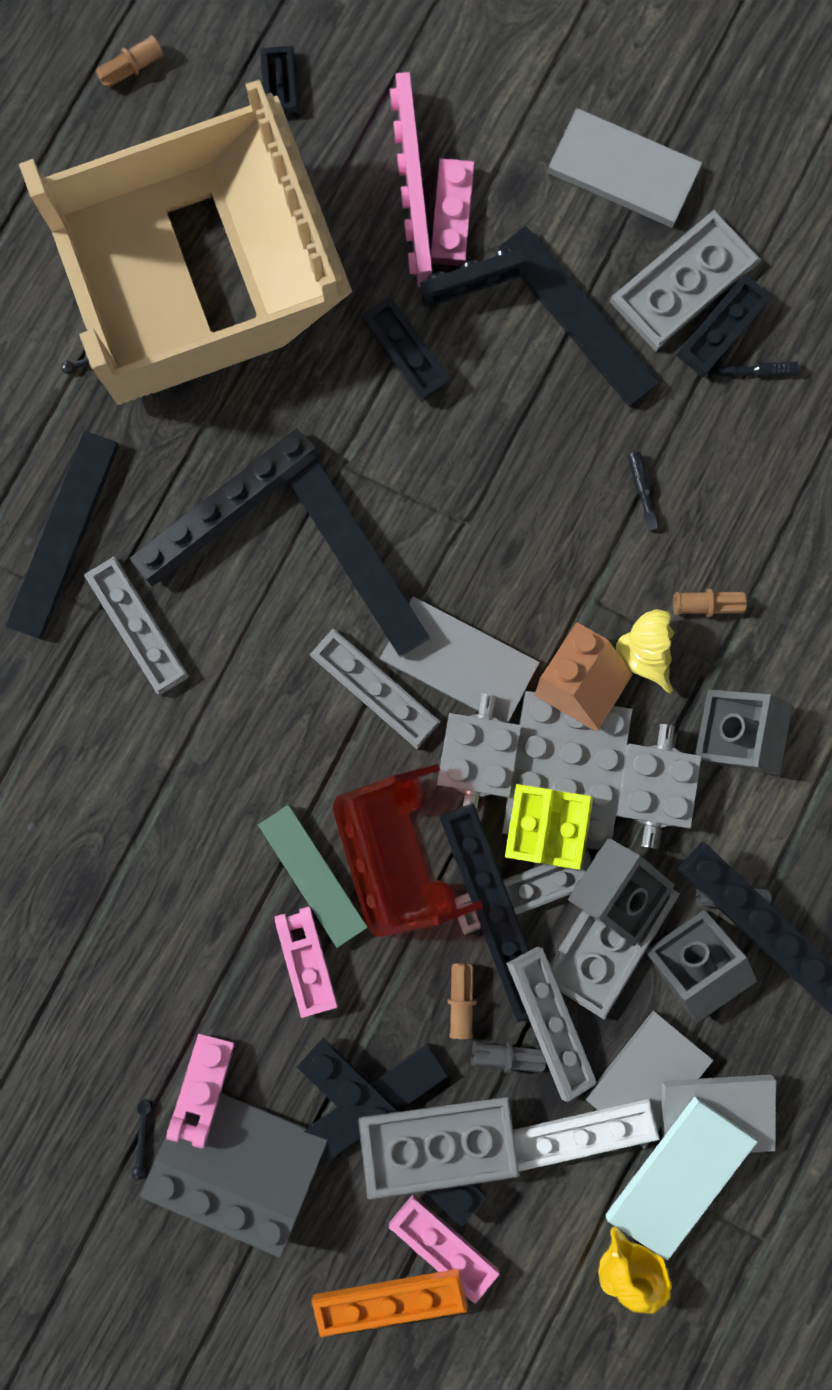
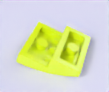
M516 784L505 857L582 870L593 797Z

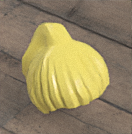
M655 609L642 615L635 622L631 631L619 638L616 644V651L632 673L658 683L666 692L671 694L673 688L669 680V665L672 661L670 639L674 636V631L669 625L671 615L668 611Z

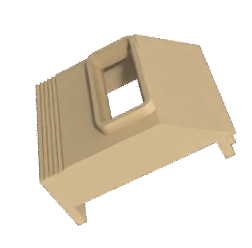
M260 79L245 84L250 105L47 177L42 176L33 159L19 164L30 197L53 234L87 331L80 333V337L91 368L117 405H122L124 402L141 398L150 393H156L284 347L352 292L278 96L273 97L271 92L265 94ZM211 197L215 201L257 314L256 318L214 333L210 331L167 214Z

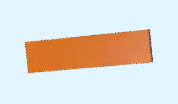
M459 1269L314 1294L312 1298L320 1337L467 1312L468 1308Z

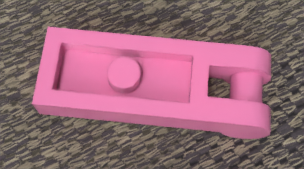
M310 906L299 909L300 913L287 916L284 913L275 916L278 935L301 1018L334 1009L338 1006ZM303 927L306 938L293 941L291 931Z
M198 1034L176 1108L168 1127L166 1140L178 1142L179 1139L192 1142L193 1147L204 1149L235 1046L234 1043ZM187 1113L200 1116L197 1127L185 1124Z

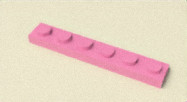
M410 72L396 73V88L390 89L392 111H398L399 121H393L395 143H402L403 153L397 154L399 176H406L407 185L401 187L403 209L409 208L410 219L404 220L406 242L413 241L414 252L408 253L410 275H417L418 287H421L420 282L427 280L432 275Z

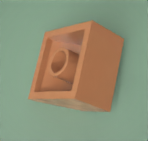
M576 622L542 674L534 696L598 732L633 674L609 640Z

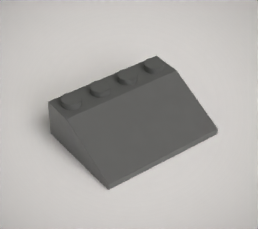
M221 1092L204 1149L193 1147L190 1141L179 1139L178 1142L166 1140L165 1137L140 1197L281 1258L327 1140L305 1133L304 1131L307 1128ZM187 1113L185 1124L197 1127L200 1116Z

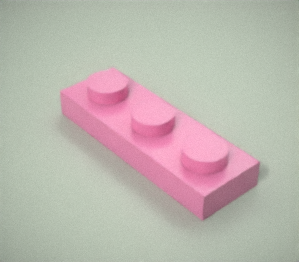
M440 159L431 263L462 266L465 263L474 161Z
M414 1194L389 1222V1228L438 1272L459 1269L465 1295L474 1304H476L499 1275V1269Z

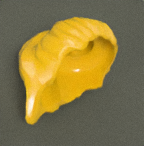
M612 1227V1242L609 1249L600 1259L598 1270L599 1282L603 1291L617 1297L619 1302L632 1312L648 1314L658 1312L661 1307L666 1306L671 1296L670 1290L672 1286L665 1260L660 1255L653 1253L649 1248L629 1242L618 1227Z

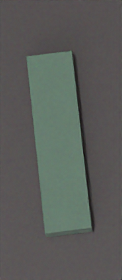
M287 805L258 824L336 948L368 928L290 805Z

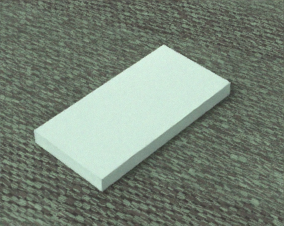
M694 1096L606 1213L608 1222L668 1260L755 1146L757 1140L746 1130Z

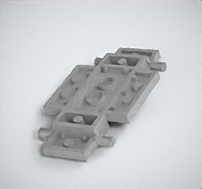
M529 691L524 693L519 725L501 722L493 717L497 696L491 694L489 696L488 708H486L488 694L481 693L478 714L465 716L449 713L437 785L455 788L465 794L463 806L473 802L476 811L479 796L493 795L507 798L502 834L509 833L516 784L592 796L593 803L586 848L600 850L608 838L612 839L616 817L633 819L644 824L641 846L657 849L659 827L677 826L691 828L701 756L682 753L672 748L675 728L673 725H659L657 745L646 747L627 744L632 709L613 706L600 729L596 732L534 696L535 692Z

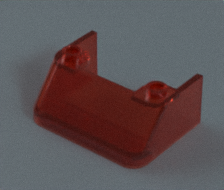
M439 764L393 775L339 795L334 800L333 813L365 922L371 933L377 937L439 925L483 908L481 901L456 906L454 893L449 886L440 880L429 882L409 812L417 810L422 803L423 792L418 779L441 771Z

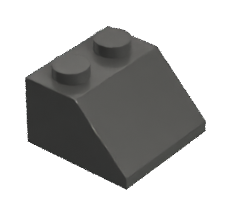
M708 689L695 755L701 756V761L746 771L780 775L793 704L771 694Z
M608 838L603 847L597 852L595 859L581 880L576 884L568 900L615 934L636 946L675 885L640 855Z
M705 910L645 951L674 996L696 1023L757 982L747 957Z

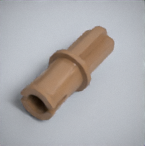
M151 35L129 50L121 49L122 54L98 67L96 72L101 83L106 88H109L133 73L135 76H138L140 69L164 57V54L155 37Z
M707 589L706 592L696 593L675 592L673 597L675 615L706 614L707 617H712L713 614L743 613L747 608V597L743 592H713L712 589Z
M455 963L452 965L451 998L447 999V1004H451V1029L449 1037L453 1039L473 1038L472 1017L473 1005H476V999H473V966L469 963Z

